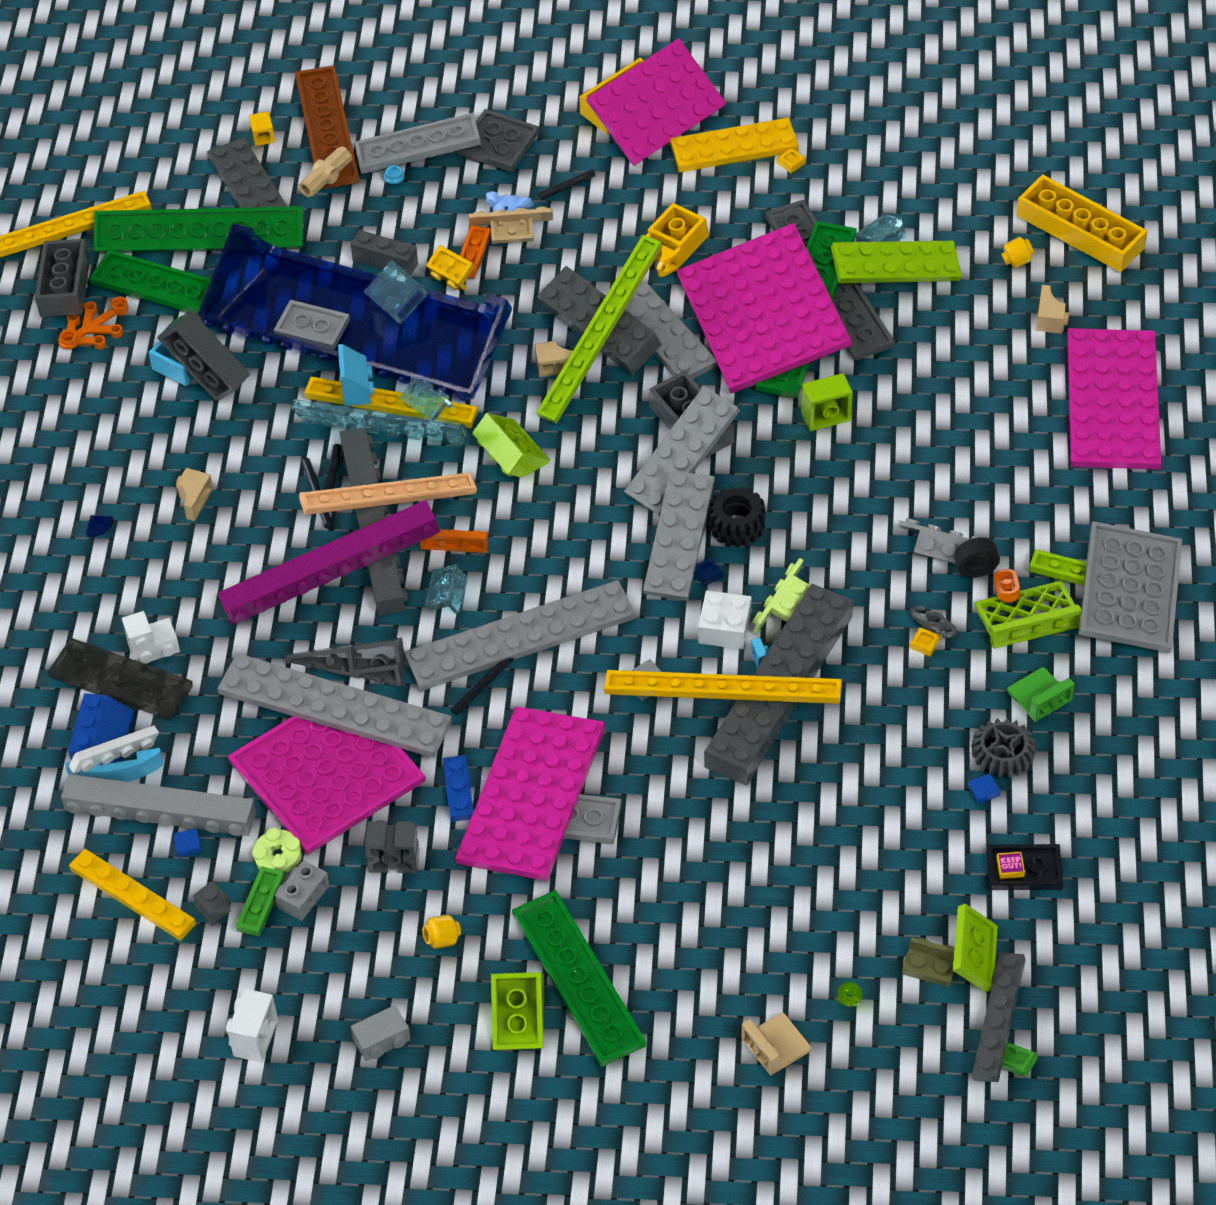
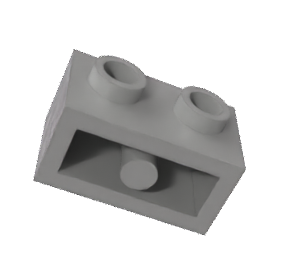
M303 860L298 867L291 871L290 877L285 884L278 887L275 894L278 909L302 921L330 886L327 872Z

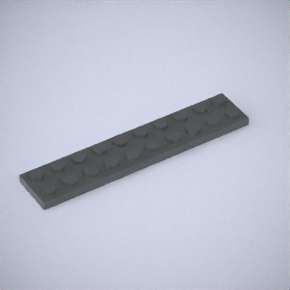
M804 199L765 212V218L773 231L794 223L805 247L807 246L817 220ZM839 283L833 304L851 339L852 345L847 348L854 359L859 360L895 347L893 337L858 283Z

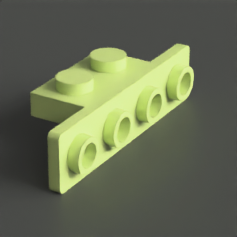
M799 558L796 564H790L785 573L787 575L786 579H780L774 591H776V594L774 596L769 595L763 606L765 610L763 613L759 611L755 616L753 623L756 625L753 633L758 634L771 613L786 622L789 620L810 587L808 583L796 577L804 560Z

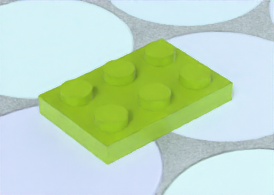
M965 903L958 906L953 971L984 992L991 991L994 980L998 925Z

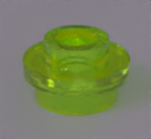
M846 982L839 987L837 998L844 1006H856L862 1000V990L856 983ZM852 994L853 997H847L846 995Z

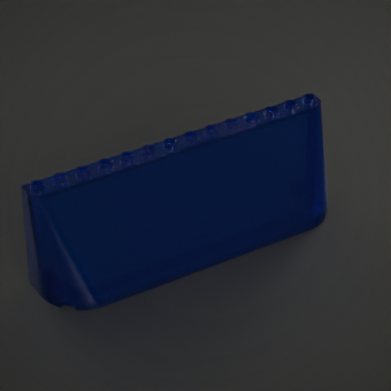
M233 223L197 315L206 327H220L224 332L234 334V332L241 333V336L251 340L255 337L268 345L276 343L285 350L291 351L293 348L299 350L303 355L311 356V354H314L327 362L335 360L339 364L338 345L343 344L366 356L367 365H372V371L376 372L380 377L386 379L394 377L403 384L415 383L421 389H436L442 395L449 396L450 393L457 395L458 399L468 402L469 399H474L510 317L512 307L507 299L491 294H486L485 304H480L282 249L262 240L252 228ZM290 300L349 314L350 321L334 350L274 333V328Z

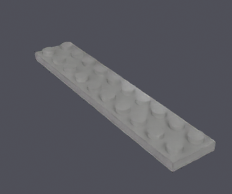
M619 580L413 648L405 651L404 656L421 692L492 668L501 660L507 658H514L515 660L636 619V615Z
M239 653L235 655L217 688L220 695L432 758L435 757L452 723V717L443 713Z

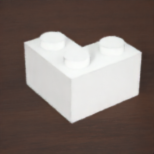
M144 611L122 618L128 646L136 666L180 652L170 618L149 624Z

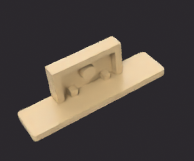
M538 207L531 210L518 208L515 211L496 210L489 213L476 211L473 214H469L470 226L491 225L492 244L534 241L532 222L553 220V209L547 207Z

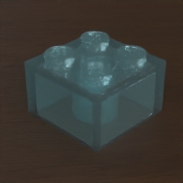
M393 260L388 263L364 291L371 300L400 325L428 294L416 280Z

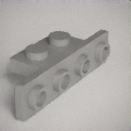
M907 518L906 522L900 520L899 526L901 528L919 533L914 553L956 564L954 560L955 550L963 542L970 540L962 537L963 533L950 530L949 533L941 531V527L928 524V527L919 525L920 522Z

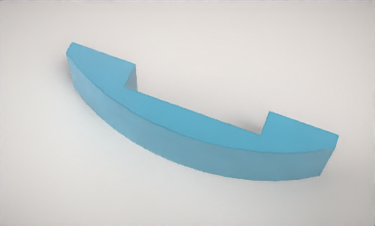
M156 748L136 751L137 759L96 765L89 771H79L74 773V775L129 782L156 771L164 764L161 750ZM65 762L68 775L73 774L69 768L70 762Z

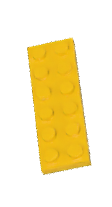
M789 117L670 138V146L679 172L781 155L790 148L797 152L799 151V144Z

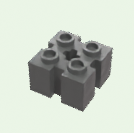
M382 820L375 822L367 821L365 850L368 857L369 873H389V870H398V873H418L420 848L416 822L400 821L396 822V825H388L387 822Z

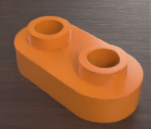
M1012 569L996 571L994 573V584L998 599L1006 603L1014 602L1020 597V585L1016 571Z

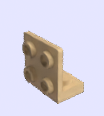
M784 1013L778 1014L760 1026H755L751 1019L742 1023V1040L770 1076L811 1052L809 1043Z

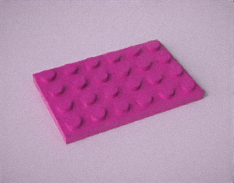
M680 38L586 99L633 166L670 143V138L679 137L726 105L724 99Z

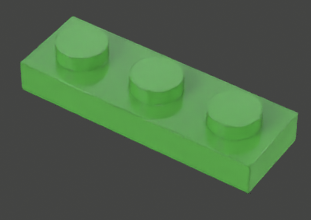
M261 866L237 921L236 931L260 937L275 902L276 891L284 881V871Z

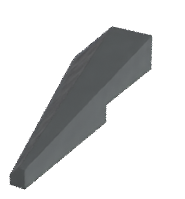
M402 637L284 655L285 662L288 664L303 665L307 668L322 669L326 672L374 680V682L394 684L395 686H402L404 681L406 659Z

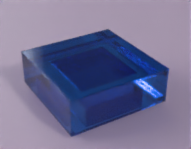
M711 557L696 565L694 575L705 587L723 578V571Z

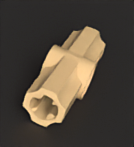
M343 146L338 147L325 160L319 159L314 163L312 172L298 184L299 189L306 197L314 196L327 183L331 185L337 180L339 172L352 160V155L347 148Z

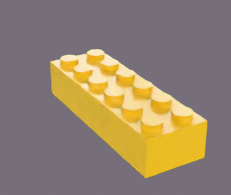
M1043 174L1018 198L1016 216L1119 272H1122L1145 249L1148 230Z

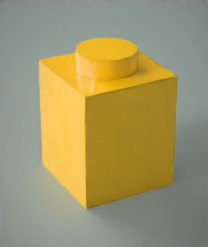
M269 111L249 115L255 146L274 143L275 138Z

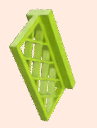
M1062 581L1021 590L1020 597L1014 601L1017 603L1015 607L1005 605L1006 602L998 599L997 596L975 602V608L991 637V645L994 649L1079 628L1082 613L1080 606L1074 604ZM1051 591H1060V595L1058 597L1048 594ZM1030 596L1039 597L1037 602L1028 600L1027 598ZM1044 599L1054 602L1052 607L1042 604ZM1059 604L1067 606L1065 608L1057 609ZM1022 605L1032 607V610L1027 612L1020 608ZM993 607L996 609L992 613L985 611L983 608ZM1001 610L1011 613L1008 618L998 615ZM1037 610L1045 612L1041 614H1035ZM1015 615L1024 617L1021 619L1013 620ZM994 620L1001 622L1000 624L992 625Z

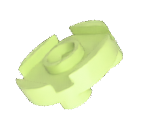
M277 828L268 829L266 834H263L256 841L252 850L259 870L263 866L288 873L297 867L302 858L299 839L294 837L291 832ZM281 849V851L283 852L282 854H276L275 856H273L274 850Z

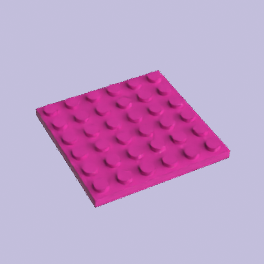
M294 716L228 755V761L282 826L299 839L301 848L307 855L426 781L425 775L401 748Z

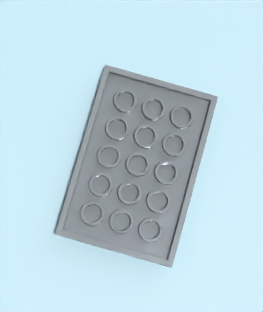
M1092 521L1078 635L1170 653L1173 644L1182 539Z

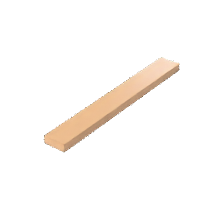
M469 472L302 492L299 495V500L304 514L308 515L476 494L477 488Z

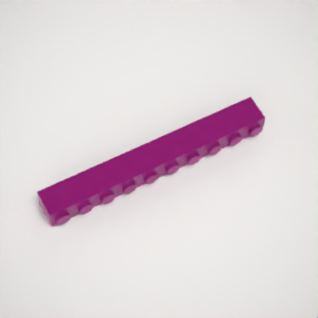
M424 500L222 590L217 594L231 625H234L381 558L390 556L401 549L410 547L421 540L430 538L439 533L440 529L427 500Z

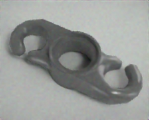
M915 606L912 608V618L922 625L924 629L942 634L941 636L947 639L956 636V626L947 620L942 613L926 610L925 606Z

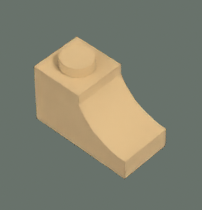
M1042 285L1036 331L1062 334L1063 325H1068L1069 312H1065L1066 303H1061L1054 298L1051 293V286Z
M556 341L534 344L539 377L558 375L573 350L561 348L556 344Z
M186 468L182 476L178 477L176 488H178L179 497L185 500L186 518L195 521L212 492L213 485L210 474Z

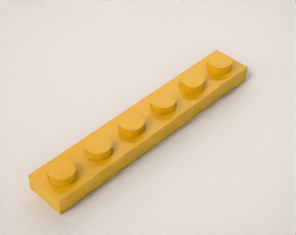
M84 849L69 864L72 872L179 941L196 925L193 917L87 849Z

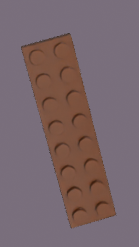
M335 65L296 71L295 76L313 163L319 159L325 160L341 146L347 148L352 155V160L339 172L337 180L331 185L327 183L321 189L360 183Z

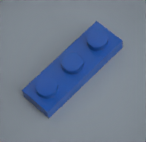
M462 755L443 758L451 822L470 820L474 810L467 757Z

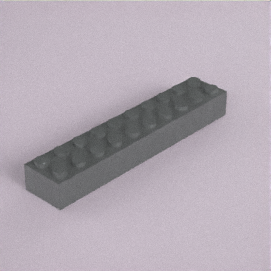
M811 584L753 676L814 678L851 620L853 600ZM737 700L704 751V768L747 786L799 702Z

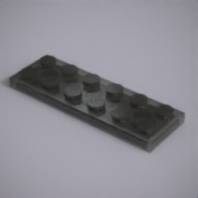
M74 638L69 639L48 670L50 678L94 694L107 695L119 703L169 721L173 719L193 687L192 680Z

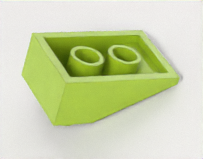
M541 972L491 974L493 1050L542 1049L544 1046V974Z

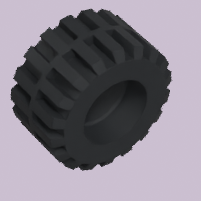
M741 486L739 488L729 487V490H720V494L716 493L714 499L710 501L709 529L712 531V536L718 538V542H725L726 546L730 547L731 545L740 547L742 544L748 546L750 542H756L758 537L763 535V530H765L764 500L760 498L757 492L753 493L752 489L748 488L745 490ZM733 515H741V516H744V517H742V518H732V517H730V516H733Z

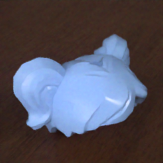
M494 191L486 193L487 203L493 207V212L505 210L507 207L508 210L506 211H515L518 208L528 210L533 206L532 200L529 197L520 198L508 194L499 196Z

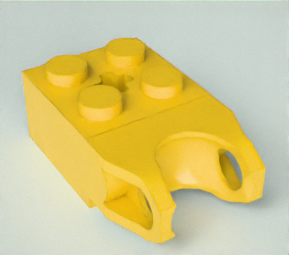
M672 203L649 227L646 236L661 241L663 245L655 260L659 261L656 268L658 276L665 277L677 270L709 236L706 218Z

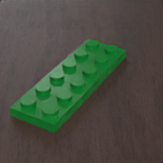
M112 250L107 251L89 278L91 285L189 312L191 310L193 313L203 317L222 289L221 281Z

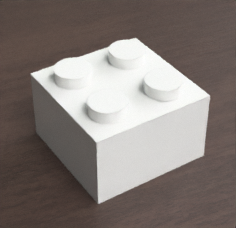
M706 590L698 625V643L744 649L751 617V596Z
M244 988L241 997H237L235 1001L233 1018H229L226 1025L229 1046L232 1048L234 1057L262 1063L278 1022L275 1003L271 994Z

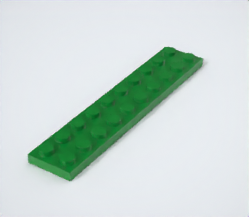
M303 206L94 211L95 253H107L108 250L119 253L303 249Z
M816 221L806 249L833 302L839 283L831 246L833 242H854L857 228ZM811 362L762 382H756V391L798 399Z

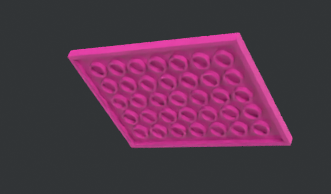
M794 223L676 270L731 394L752 386L756 382H762L852 345L843 322Z

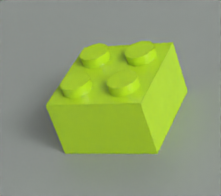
M844 373L802 384L801 413L809 431L851 421L853 392Z

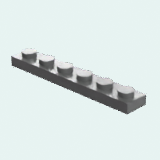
M999 954L972 1072L974 1081L999 1082L1026 961L1024 954Z

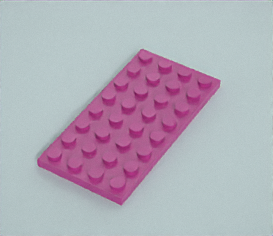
M1068 328L1071 467L1160 470L1161 446L1155 331Z
M515 706L457 852L456 863L548 881L564 840L565 831L568 829L569 821L573 816L574 807L577 805L578 796L582 792L606 728L603 721Z

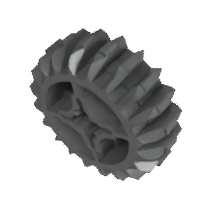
M997 718L995 723L988 720L986 726L981 725L979 731H976L971 744L972 756L975 758L976 765H981L982 772L989 770L991 776L994 773H997L999 778L1003 774H1007L1011 778L1012 773L1019 776L1021 771H1027L1029 765H1032L1034 761V756L1036 755L1035 738H1032L1031 731H1026L1025 725L1018 726L1017 720L1013 723H1009L1008 718L1004 722H1000ZM992 741L993 743L990 747L986 748V744ZM1021 748L1022 751L1018 755H1015L1014 753H1016L1017 750Z

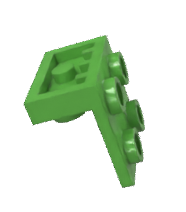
M1042 667L1009 686L1007 692L1036 722L1073 700L1075 684L1070 678L1058 682L1045 667Z

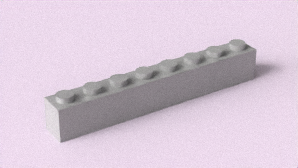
M74 774L68 775L61 795L64 810L74 814L86 813L96 817L107 816L118 820L129 819L141 823H158L163 826H179L189 830L197 828L211 833H230L234 836H249L256 815L254 799Z

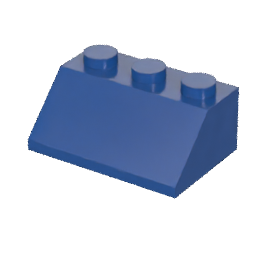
M84 693L68 749L70 760H72L77 752L128 735L134 712L107 695ZM122 756L114 759L110 763L121 762Z

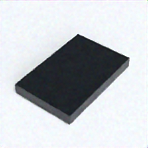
M1060 844L986 845L989 890H1063ZM1021 852L1025 870L1024 877L1000 879L996 859L997 854Z

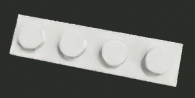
M155 725L77 752L74 754L69 768L73 774L79 771L86 772L96 765H106L121 756L123 758L128 757L135 751L141 749L148 750L154 745L159 732Z

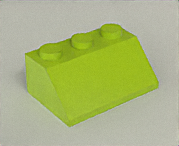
M486 413L472 433L478 439L477 443L490 453L489 457L499 463L502 467V472L507 476L524 477L550 462L548 456L515 419Z

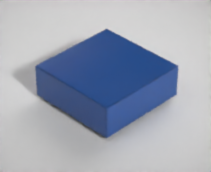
M990 773L968 781V787L978 804L1000 796L1001 791Z
M197 828L173 833L178 857L201 853Z

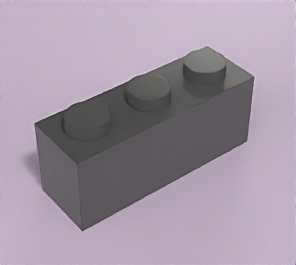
M363 230L358 231L350 244L353 262L407 278L411 277L418 265L417 246Z

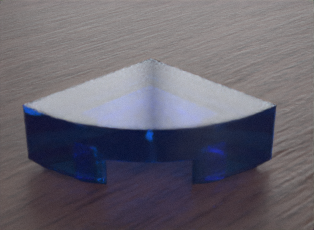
M91 515L86 531L87 537H96L107 532L113 525V517Z

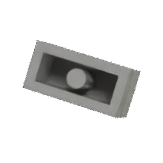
M396 1005L350 1026L352 1038L365 1062L370 1059H377L385 1052L394 1048H400L411 1040L409 1027Z

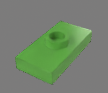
M1008 1042L1002 1069L1027 1077L1038 1059L1037 1053Z

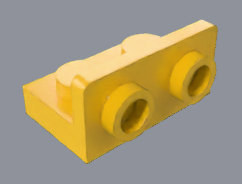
M439 245L426 264V267L431 271L430 275L438 281L443 279L452 289L457 290L459 288L465 291L467 287L464 285V282L475 265Z

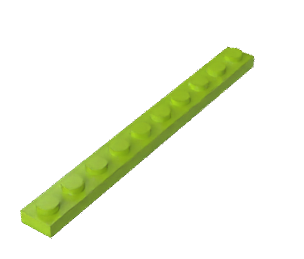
M642 235L537 410L538 417L555 424L558 423L663 246L661 241Z

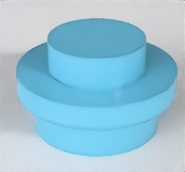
M391 165L384 172V180L389 184H398L404 180V172L399 166Z

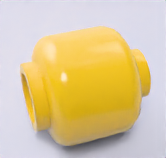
M1017 237L1004 244V253L1001 256L1006 265L1011 264L1013 268H1019L1032 260L1034 250L1028 239L1024 240L1022 237Z
M450 915L429 918L422 929L424 941L434 949L455 945L458 936L461 935L459 922L455 921Z

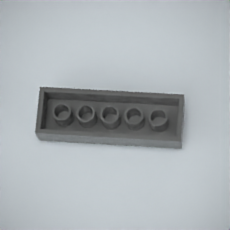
M565 266L537 297L547 311L582 337L606 295L568 266ZM624 310L600 351L633 376L661 346V343L654 331Z

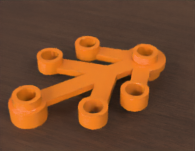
M115 297L111 301V308L93 319V315L98 311L96 303L93 301L86 302L84 304L83 324L78 330H76V326L81 322L80 316L67 315V330L60 333L58 338L59 346L68 350L78 345H93L95 349L100 350L106 347L104 336H83L86 334H110L112 338L122 337L123 329L121 325L102 324L116 315H125L129 309L127 299Z

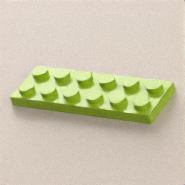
M954 241L833 242L831 246L838 283L960 281L962 277Z

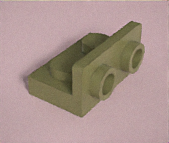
M912 937L902 968V974L950 988L955 974L953 971L954 948L949 945L935 944L923 938L917 939Z

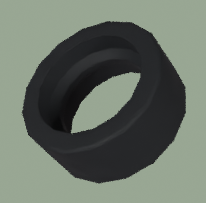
M978 537L965 541L954 552V560L961 575L968 578L985 576L995 570L1000 563L997 547L993 540ZM985 555L977 560L968 561L975 556Z

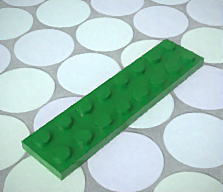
M557 890L512 909L515 920L600 1066H606L646 1047V1040Z

